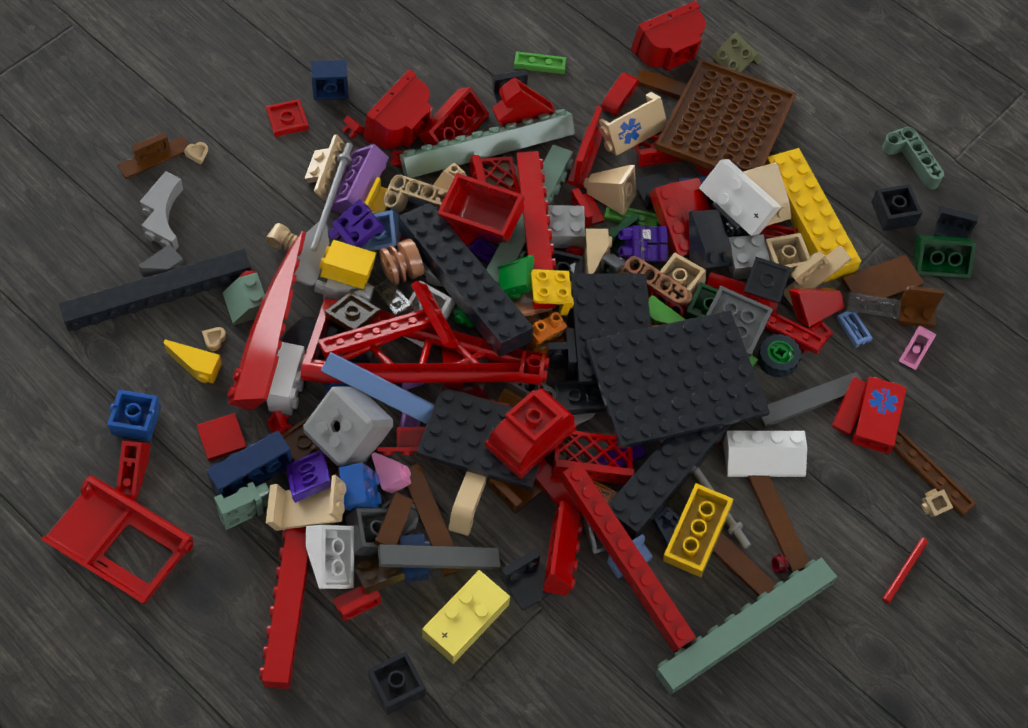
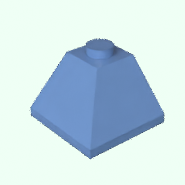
M393 210L375 213V216L386 230L381 234H376L361 248L377 251L383 248L387 249L391 245L397 247L401 237L399 232L400 215Z

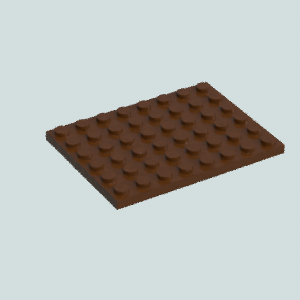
M701 58L655 145V149L713 170L720 160L729 159L742 172L764 166L797 93Z

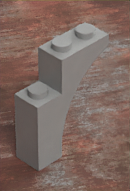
M165 171L140 200L142 212L148 217L141 226L146 239L159 243L163 248L170 245L176 251L179 244L176 235L169 227L168 221L171 207L175 199L182 192L183 186L180 178Z

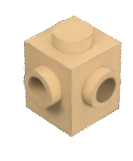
M935 488L925 493L926 497L921 499L923 501V504H921L922 509L930 517L937 516L953 508L944 490L937 492Z

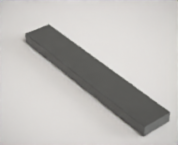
M854 372L767 405L770 411L769 415L759 419L765 428L844 398L854 376L860 380L862 379L858 372Z
M383 544L378 546L379 567L498 570L500 568L498 548Z

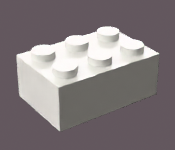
M282 342L281 349L278 350L277 354L279 360L267 404L269 411L281 410L283 414L292 415L293 409L298 407V393L302 392L304 381L301 380V368L305 357L304 346Z

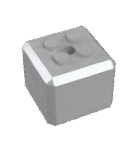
M332 387L303 427L304 433L337 466H344L361 462L365 464L392 429L393 419L366 393L354 387ZM336 421L340 423V430L338 432L334 429Z

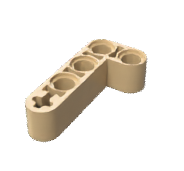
M396 175L392 178L386 191L384 204L397 213L405 209L409 198L426 204L431 202L433 206L440 208L448 190L403 175Z
M466 472L453 505L449 531L469 536L474 514L488 477Z

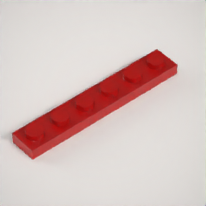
M423 309L319 339L318 346L324 357L327 358L330 352L339 355L433 327Z

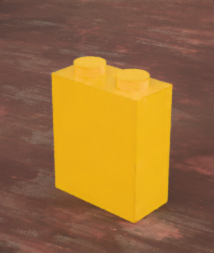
M333 240L331 246L326 247L324 257L321 258L319 268L322 269L321 277L364 290L374 266L376 253Z

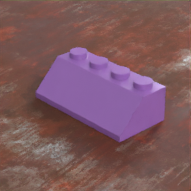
M375 144L351 152L350 157L352 161L345 168L331 209L332 211L343 214L358 199H361L363 202L366 201L376 178L380 177L389 159Z

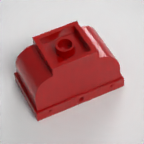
M695 0L639 24L631 46L634 55H638L643 63L650 67H664L666 72L694 60L706 27V21L699 10L700 5Z
M409 69L366 114L364 140L370 144L373 142L387 150L397 149L402 145L409 148L419 137L417 133L430 120L433 107L429 104V88L416 77V73Z
M456 173L437 214L450 224L465 230L468 234L497 244L500 242L508 243L525 208L523 203L525 198L522 194Z
M541 388L537 391L533 390L505 414V419L497 425L489 439L485 441V447L521 479L576 430L577 425L574 423V415Z

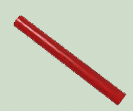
M925 538L920 539L882 598L883 602L886 604L891 602L928 544V540Z

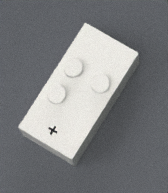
M729 159L720 160L699 187L751 236L760 234L782 207Z

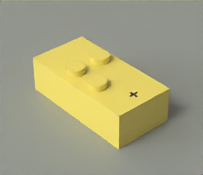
M478 570L422 628V637L454 664L509 606L510 596Z

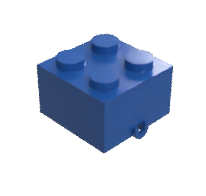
M118 390L115 402L110 406L111 415L107 424L111 435L151 442L161 409L158 396Z
M362 462L339 467L340 479L346 485L344 507L351 512L356 508L380 509L382 498L378 492L377 485L380 483L378 474Z

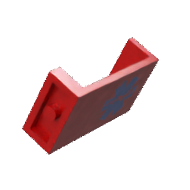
M869 376L866 381L867 386L857 429L851 443L889 455L895 444L907 387L901 386L898 383L884 381L878 377Z

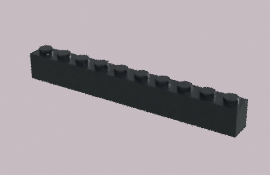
M241 249L61 302L59 306L68 332L76 331L82 327L96 325L102 321L116 319L129 313L133 314L142 309L153 308L162 303L173 302L182 297H190L202 291H210L212 288L227 286L236 281L242 273L252 271L245 249Z

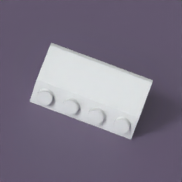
M805 431L726 432L723 447L727 477H748L749 475H765L770 477L806 476L807 443Z

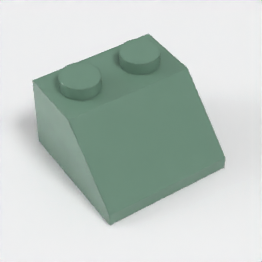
M257 272L239 277L223 292L233 325L253 320L257 315L265 296Z

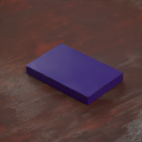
M322 450L286 465L291 495L295 503L331 487L332 480L326 456Z

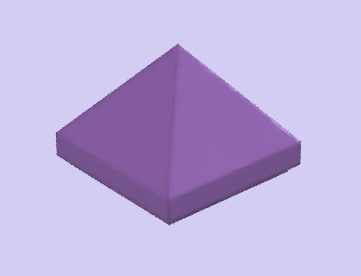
M402 412L399 427L420 426V420Z

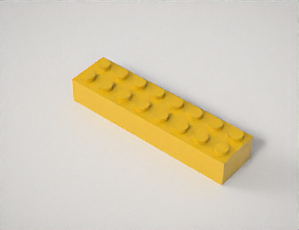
M797 148L768 156L765 165L775 162L778 164L790 203V221L794 228L798 229L797 233H801L809 255L811 256L821 251L826 257L841 245L852 259L824 282L856 273L861 264V259L800 149Z

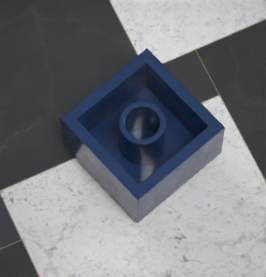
M346 60L311 61L314 100L349 99Z

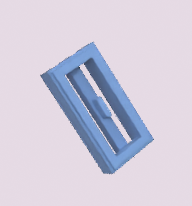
M854 309L837 315V321L855 348L859 347L860 344L864 345L866 342L872 341V336ZM858 328H859V330L861 331V333L863 334L864 338L861 336V334H860L859 331L857 330Z

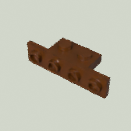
M163 132L131 146L134 157L117 165L125 179H128L184 154L185 148L189 144L184 136L169 142L167 135Z

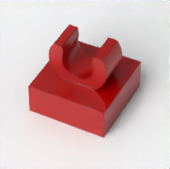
M347 115L343 121L348 125L344 126L342 131L347 134L351 130L349 137L352 139L357 136V132L363 135L365 128Z
M281 410L274 411L267 420L270 432L279 431L280 434H283L293 427L292 424L287 425L286 423L289 416L283 415Z

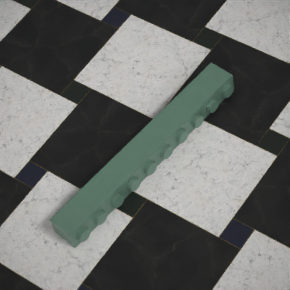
M560 109L551 115L541 114L536 119L526 118L517 124L515 122L507 123L502 128L492 127L489 128V131H476L471 136H458L452 141L442 140L437 145L432 146L428 144L418 150H405L403 154H399L403 173L406 177L413 178L446 169L453 163L456 165L469 163L472 155L488 158L575 134L572 113L565 111V109Z
M554 144L543 162V169H541V172L545 173V183L542 184L547 189V197H544V200H548V205L553 204L554 195H558L560 191V183L565 181L567 170H571L574 163L572 159L573 151ZM521 214L509 242L500 243L486 269L497 283L499 279L498 266L526 256L523 214Z
M822 557L817 561L814 559L809 561L804 566V570L793 572L785 583L783 581L778 582L773 587V591L770 593L764 592L758 596L757 602L746 604L736 616L734 614L728 616L724 620L725 623L723 625L712 627L704 638L701 636L697 637L691 642L692 646L687 649L683 647L674 654L675 657L670 661L668 659L662 661L658 665L657 678L670 695L674 694L831 586L837 578L836 574Z

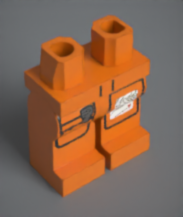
M554 312L551 316L539 320L532 325L534 327L532 342L526 344L527 351L547 353L548 342H564V333L568 326L558 312Z

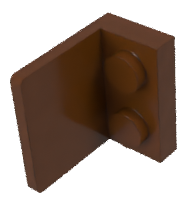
M908 286L897 305V323L934 329L936 327V308L944 296V290Z

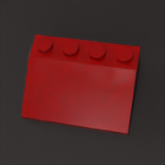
M699 178L654 188L649 193L660 226H667L666 244L671 257L674 253L684 258L689 257V211L710 210L705 193L699 189L701 186Z

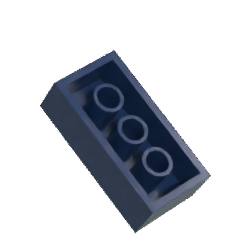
M279 431L267 434L262 440L249 444L244 450L231 454L226 460L214 463L206 470L213 491L217 496L222 494L223 498L236 494L239 489L247 487V484L251 482L254 483L255 487L286 471V465L293 462L291 449Z

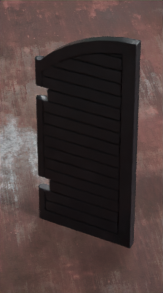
M302 316L286 332L282 342L304 346L306 354L316 322H313L314 317ZM330 320L324 338L347 332V330ZM320 349L318 357L325 358ZM368 351L348 361L371 363L372 352Z

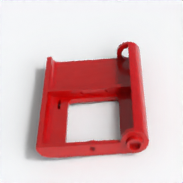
M90 475L83 482L80 489L81 495L48 535L43 536L41 540L142 604H145L183 555L191 551L194 546L193 537L105 482ZM127 526H132L173 552L172 556L150 583L144 582L104 556Z

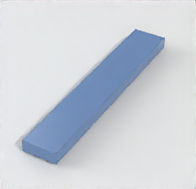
M330 352L321 368L322 372L427 424L434 404Z

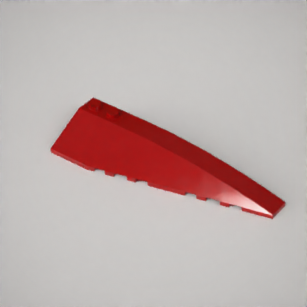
M304 231L294 240L262 300L249 333L239 368H236L233 375L235 380L234 386L230 387L227 396L230 398L229 405L252 411L268 399L279 356H276L282 346V341L279 338L282 337L286 328L283 320L285 321L289 314L294 291L291 287L296 282L297 277L293 273L299 267L300 259L297 256L301 255L306 232Z

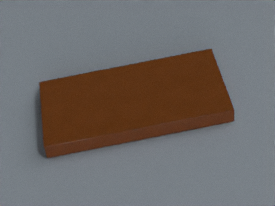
M906 254L848 275L842 279L844 286L860 310L901 295L908 286L922 287L924 284Z
M308 416L281 434L291 449L293 461L321 450L304 433L303 425L309 419ZM325 454L331 480L333 475L340 478L339 467L343 466H337Z

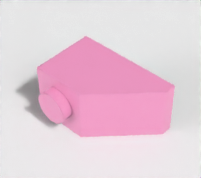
M919 326L899 361L916 370L936 334Z
M375 452L371 454L382 490L392 494L412 484L410 480L411 472L406 465Z

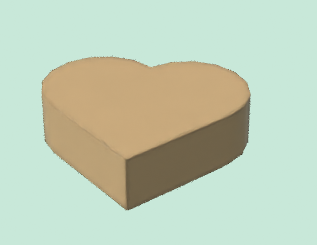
M198 142L196 145L189 144L185 148L184 153L189 159L202 164L208 152V146L203 142Z
M221 327L202 331L206 347L210 351L218 350L221 347V342H224L226 339V331Z

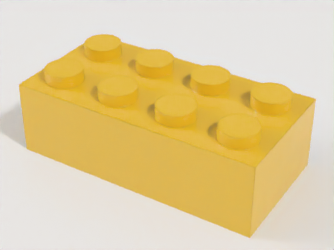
M695 483L664 553L663 562L701 578L731 510L733 498Z

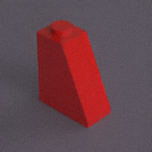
M796 288L789 290L798 323L808 327L844 308L843 296L839 290L832 288Z

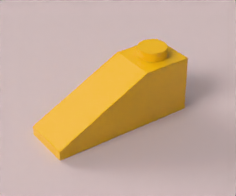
M169 340L164 341L166 352L195 379L202 383L209 382L214 384L222 366L220 355Z

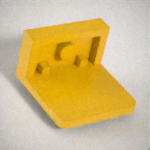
M532 270L531 280L534 302L559 304L560 315L567 316L574 304V299L571 295L572 284L569 271Z

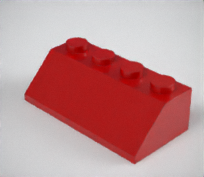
M471 87L461 88L447 100L421 128L417 135L425 145L431 144L432 146L437 145L442 140L452 141L456 137L463 135L467 137L489 116V112Z
M561 500L552 522L543 592L567 596L570 589L573 590L576 578L572 577L573 571L577 569L578 559H575V553H578L580 548V541L577 540V537L581 534L583 523H580V514L565 501Z

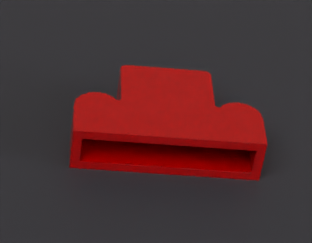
M515 77L500 88L499 94L502 100L492 107L496 119L502 127L511 122L520 123L526 118L536 119L541 114L551 115L555 113V108L551 101Z

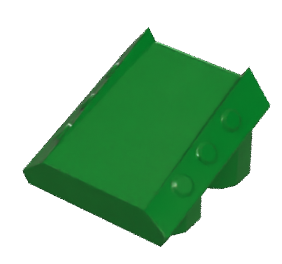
M533 255L510 261L497 267L499 269L498 285L509 298L518 300L522 294L527 295L532 290L531 272L534 270Z

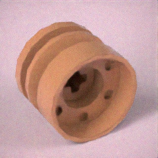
M409 238L397 244L398 252L392 245L388 247V250L386 248L380 249L379 255L383 271L393 286L398 285L399 280L402 283L406 282V274L410 279L424 275L423 262L412 239Z

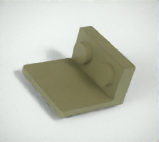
M737 32L712 55L713 59L721 66L740 73L753 61L757 64L762 61L760 55Z

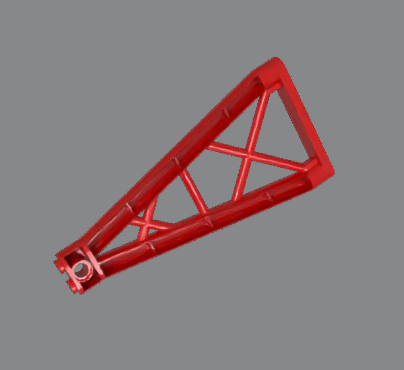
M324 298L302 363L301 380L318 383H344L322 372L321 368L325 361L317 360L320 352L318 340L325 337L330 319L325 317V311L339 300ZM380 310V315L366 326L399 317V315ZM434 327L403 335L404 337L424 342L419 363H393L378 348L399 337L339 355L348 361L371 351L383 364L355 365L391 383L520 382L542 385V382H546L547 370L544 369H548L549 357H546V353L516 349L499 357L485 339L453 330L452 332L459 345L455 349L443 346ZM432 344L457 351L464 358L455 363H427ZM486 359L496 363H480L478 360Z

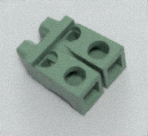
M251 482L247 484V487L239 489L236 494L223 498L222 494L214 497L217 514L225 530L253 518L256 513L258 516L264 514L263 508L268 506L269 489L266 483L255 487L254 483Z

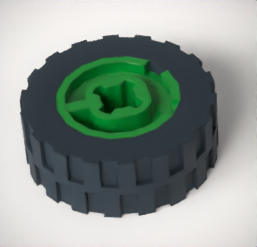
M774 334L763 340L757 355L758 364L768 375L779 378L787 377L797 368L801 359V350L795 340L789 338V336Z

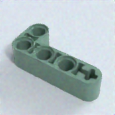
M904 127L888 133L882 145L883 152L888 155L902 152L922 183L928 189L938 188L944 176V171L916 130L911 127Z

